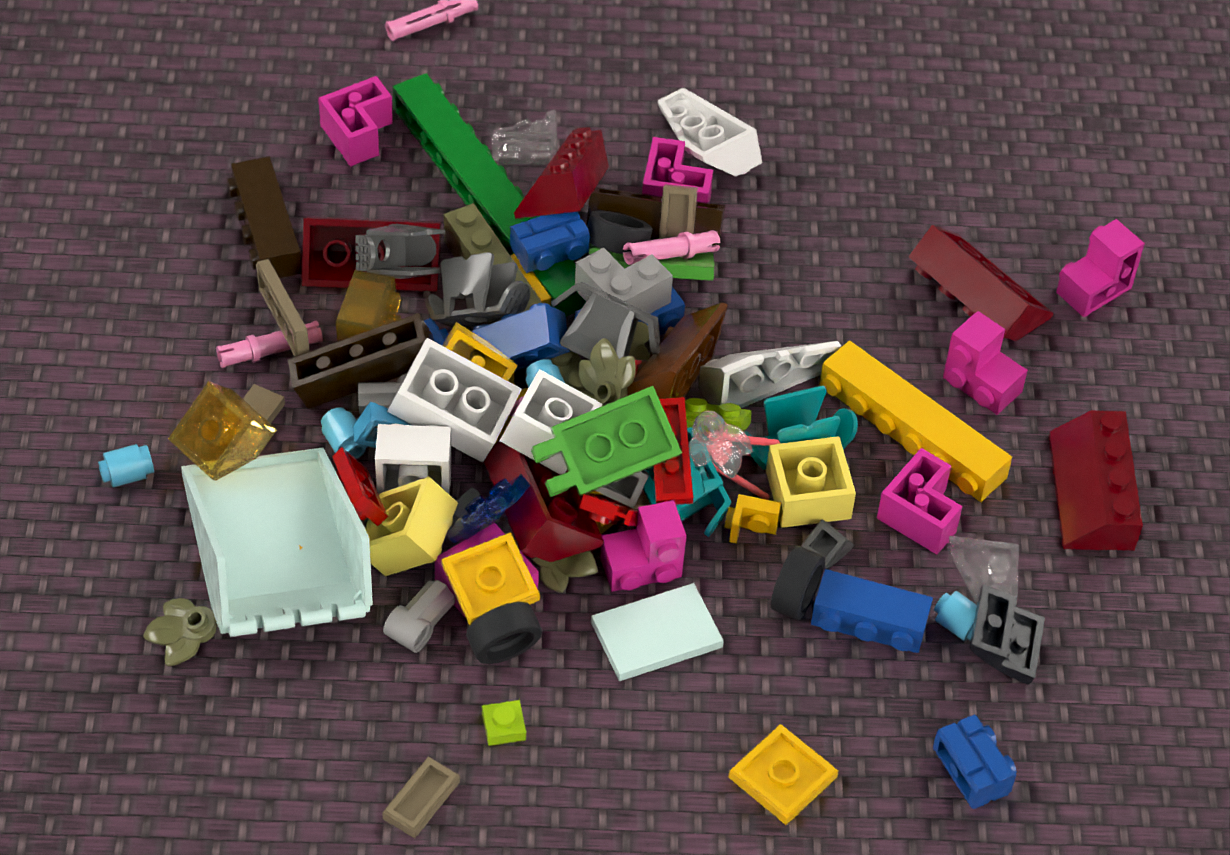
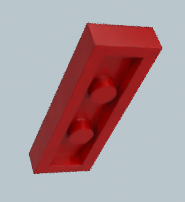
M685 398L659 399L682 454L653 466L656 504L674 500L675 505L693 504Z
M341 447L332 456L337 467L336 473L344 484V489L359 518L363 521L368 518L376 526H379L388 518V514L371 476L362 463Z

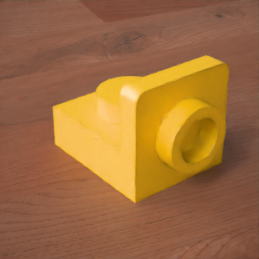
M739 494L736 507H729L726 515L724 528L731 529L729 542L737 543L740 528L750 529L756 533L776 535L781 503Z

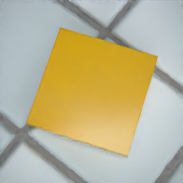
M511 532L441 559L442 567L469 626L484 613L507 603L525 602L532 604L540 601L539 591Z
M780 724L729 771L728 778L787 825L837 778L838 770Z

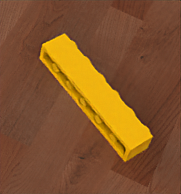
M850 340L822 363L819 385L825 386L828 394L837 397L848 405L854 413L866 418L880 432L889 435L903 445L909 453L916 454L920 448H923L950 464L951 469L948 479L955 483L964 493L982 502L1007 479L1012 461L1011 455Z

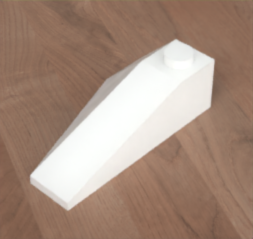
M685 88L657 100L659 108L679 141H685L686 152L734 176L745 174L751 168L762 163L755 128Z
M838 341L735 353L720 359H713L701 366L699 390L710 404L732 403L743 408L821 375L822 363L840 349L841 345Z

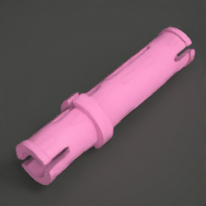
M438 0L437 5L386 22V31L389 38L395 41L398 38L442 22L446 24L451 23L455 17L478 10L477 0Z
M711 230L697 234L681 232L677 237L626 243L623 249L631 251L623 252V257L628 265H632L651 254L657 260L674 257L690 259L695 254L717 252L720 246H712V244L720 243V237L716 231Z
M313 321L305 324L309 345L321 343L323 337L321 328H317L319 323ZM281 331L258 337L252 334L246 336L245 340L216 346L217 357L219 361H222L220 362L222 368L249 360L255 363L260 361L261 357L291 350Z

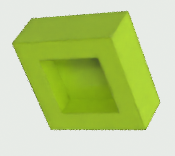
M520 700L482 705V716L488 746L526 740V728Z

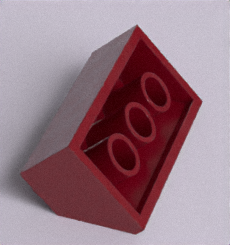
M583 127L575 129L569 134L514 211L515 219L581 211L609 168L602 130L591 131V128Z
M307 216L303 218L302 286L438 291L439 273L425 277L393 279L367 274V271L356 270V262H358L356 260V254H358L356 252V246L358 245L356 243V235H366V230L389 226L391 224L441 229L442 222ZM441 234L430 235L434 239L437 248L436 255L431 262L423 266L399 267L440 268ZM382 240L377 249L380 261L384 259L386 254V247Z
M932 225L908 256L917 264L915 270L928 280L934 278L941 284L938 289L952 300L958 298L965 304L962 310L970 317L979 311L1005 329L1003 339L1007 338L1018 341L1045 323L1054 314L973 245L954 232Z
M1090 410L1049 432L1063 549L1135 551L1143 523L1126 411Z
M500 439L497 441L484 459V463L489 473V479L499 496L498 500L508 518V524L517 539L520 551L529 558L537 557L551 563L601 547L604 540L596 522L588 518L589 511L579 508L583 495L579 497L576 488L573 487L561 494L550 497L545 483H547V480L560 474L540 463L536 464L535 460L502 443Z

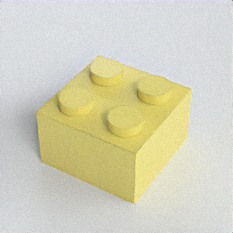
M839 436L769 445L766 474L774 501L781 503L779 516L781 528L816 524L822 519L825 522L852 518L856 492Z
M430 477L380 493L379 497L388 514V518L379 526H376L371 520H368L365 530L369 536L371 564L384 576H388L436 561L442 552V544L446 533L453 523V515L458 502Z

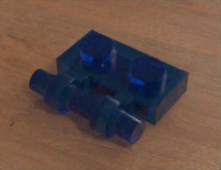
M522 474L510 482L506 478L499 481L489 490L490 495L484 499L482 495H479L464 508L467 514L455 521L454 527L447 532L448 538L452 542L457 543L461 539H469L474 536L484 524L490 525L499 519L506 509L515 504L529 488L530 483Z

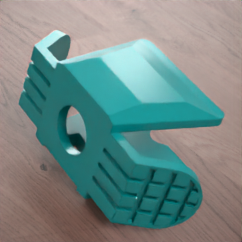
M819 386L767 398L764 401L768 436L762 438L777 439L781 444L839 436L844 450L856 435L858 420L852 410L845 408L838 410L833 417L816 420L827 392L825 386ZM747 431L741 434L742 436H751ZM745 444L755 462L765 470L769 446Z
M687 427L693 504L676 505L682 522L713 503L717 513L704 532V535L709 537L725 517L731 500L723 487V481L714 467L704 444L700 442L695 430ZM704 466H705V468L707 469V472H708V474H709V478H710V479H708V477H707V475H706ZM653 467L644 470L649 473V477L643 490L652 505L656 504L654 471Z

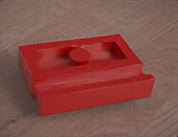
M583 495L579 508L589 511V519L609 525V523L617 525L618 520H625V525L637 526L638 510H633V508L603 495Z

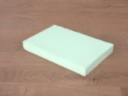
M694 583L591 616V624L619 681L723 648V638Z

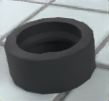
M602 210L593 211L590 214L587 225L590 233V244L618 254L631 251L623 249L626 243L650 241L653 230L648 223L640 219Z
M796 545L786 558L775 583L771 598V609L793 619L800 620L808 610L819 586L824 571L825 556Z
M513 602L496 607L481 615L468 627L466 637L476 659L480 663L495 664L526 652L538 642L543 630L532 607L528 603Z

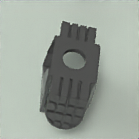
M391 224L389 226L366 230V235H356V243H358L356 246V252H358L356 254V260H358L356 262V270L367 271V274L393 279L425 277L442 273L441 268L399 266H423L431 262L436 255L437 248L434 239L430 235L445 234V230L404 224ZM381 240L386 247V254L382 261H380L377 253Z
M490 252L473 254L467 260L460 256L442 261L443 300L434 294H430L425 298V304L433 321L453 328L456 322L463 327H475L482 324L495 323L508 314L524 312L530 299V288L522 281H515L518 268L516 263L510 262L493 265L494 254ZM466 296L467 309L454 311L455 299H464Z
M580 282L551 302L552 306L555 307L578 291L590 296L560 341L561 346L590 359L592 349L596 343L602 338H607L619 359L629 356L638 320L648 324L652 354L657 355L660 353L658 317L607 292Z

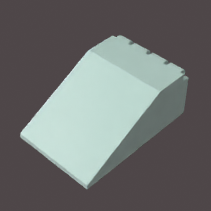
M324 448L181 466L210 604L221 634L229 633L230 637L255 634L258 628H263L264 632L295 628V623L300 622L301 626L332 622V617H337L339 621L366 617V612H370V605H373L369 536Z

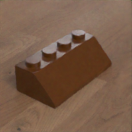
M721 302L683 316L675 327L670 326L664 335L662 344H660V353L653 355L651 352L649 360H643L639 365L633 383L627 387V396L654 386L659 399L685 397L700 377L701 366L713 360L728 305Z

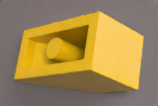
M457 322L442 344L445 348L509 381L518 366L488 341Z

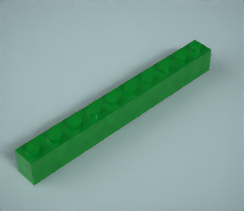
M427 73L393 85V109L466 206L472 203L475 204L508 254L513 255L514 253L510 245V226L540 217L515 219L514 211L524 199L521 189L511 183L504 167L498 165L492 158L488 146L480 143L473 127L463 121L454 103L450 104L444 96L441 86L438 83H434ZM567 259L553 264L547 270L541 271L537 269L533 271L551 296V302L575 285L576 265L574 260ZM576 292L553 308L564 312L565 316H569L575 313V311L582 309L586 301Z

